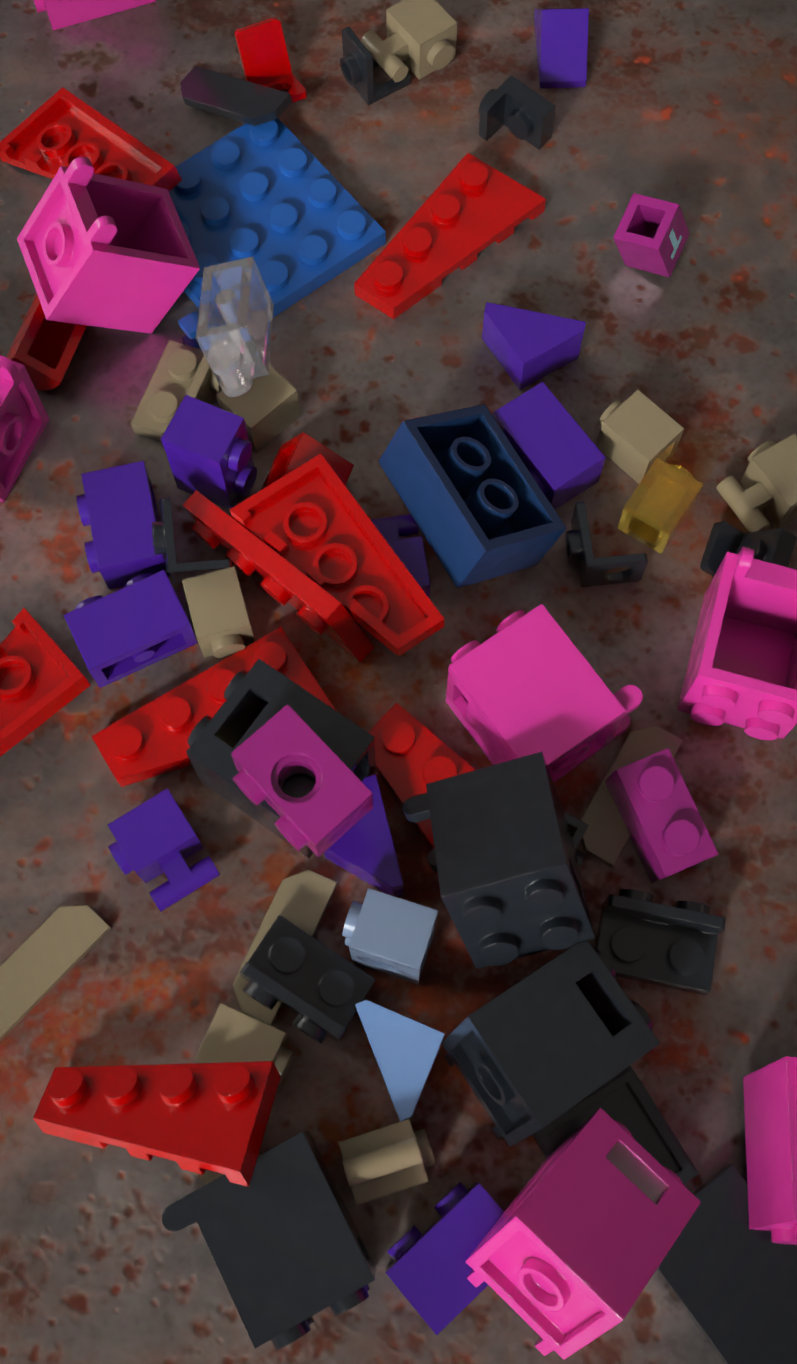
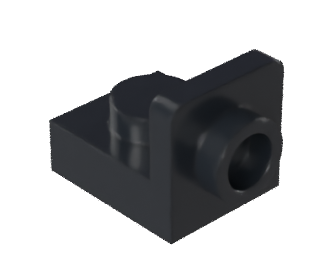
M512 75L497 90L491 89L482 99L478 110L480 114L479 136L486 141L503 125L509 128L515 137L526 140L539 150L552 138L555 105Z
M726 521L715 522L700 568L714 577L726 553L739 554L742 547L754 549L753 559L788 567L797 537L783 528L743 533Z

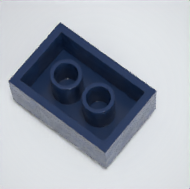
M485 404L403 420L378 461L457 589L536 566L567 529Z

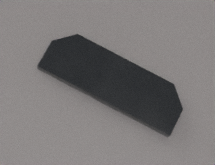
M195 66L180 82L182 98L186 105L253 126L278 119L292 102L290 93Z

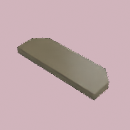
M657 725L630 732L580 820L589 825L581 839L587 854L613 868L631 836L605 780L615 770L666 748H669L674 758L683 742L681 738Z
M311 870L282 880L233 982V988L242 1013L270 1026L273 1025L282 1004L277 1002L273 1010H270L243 992L248 981L240 977L239 973L279 915L313 937L338 885L337 882Z
M88 905L60 906L0 966V1042L112 929Z

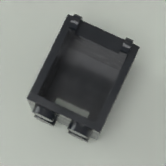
M260 659L256 661L249 672L243 669L233 677L224 692V699L226 701L213 718L207 715L198 722L188 738V745L190 747L186 751L200 781L288 844L290 843L274 825V822L280 818L278 813L265 800L258 806L253 804L233 781L232 778L239 771L236 769L231 753L284 706L288 704L361 782L365 777H369L376 768L374 736ZM302 773L294 774L285 780L282 792L294 798L303 797L313 790L316 782L309 775ZM307 845L300 850L309 859L314 853Z
M542 751L426 784L427 793L410 797L403 803L402 810L410 822H419L431 818L434 849L428 853L427 861L431 869L438 872L441 898L476 969L490 965H505L520 957L551 949H566L575 943L595 938L570 826Z
M588 940L576 943L469 1015L442 1042L448 1053L444 1056L450 1067L453 1065L457 1066L496 1125L491 1130L497 1139L503 1137L509 1147L545 1128L660 1044L652 1032L653 1025L647 1012L637 1002L629 1000L615 980L616 973L610 960L600 950L593 949Z
M303 1131L259 1155L249 1187L229 1182L224 1174L167 1206L162 1213V1223L169 1231L176 1232L196 1222L198 1223L254 1348L271 1340L275 1350H279L311 1330L309 1325L314 1322L312 1316L330 1306L334 1316H338L369 1297L367 1291L370 1290L368 1284L375 1280L376 1267L309 1131Z

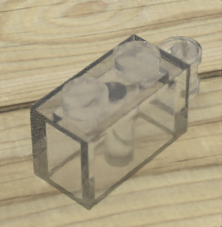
M253 257L204 267L196 340L218 384L221 386L224 394L229 397H238L245 394L252 387L253 378L269 375L274 304Z

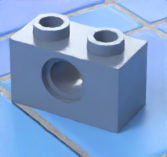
M368 888L363 904L355 901L352 902L342 932V936L346 937L345 945L349 946L353 964L419 985L436 930L438 910Z

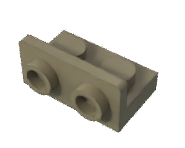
M211 339L205 351L172 340L168 341L131 421L135 434L161 441L162 435L185 395L208 404L212 403L216 392H221L226 387L230 376V364L226 362L222 342Z

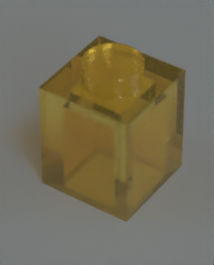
M657 458L625 504L617 528L662 554L692 510L703 483L694 479L692 474L685 468L674 464L669 465Z

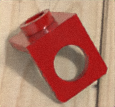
M272 17L235 31V38L246 81L276 90H290L287 93H290L291 103L307 97L306 89L292 74L281 22L277 17Z

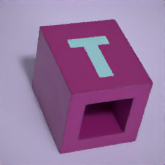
M633 193L613 239L626 266L670 278L690 233L679 204Z

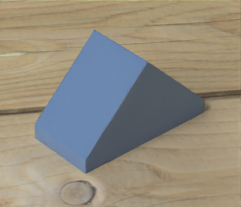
M368 1000L355 1004L359 1018L400 1122L411 1119L445 1033Z

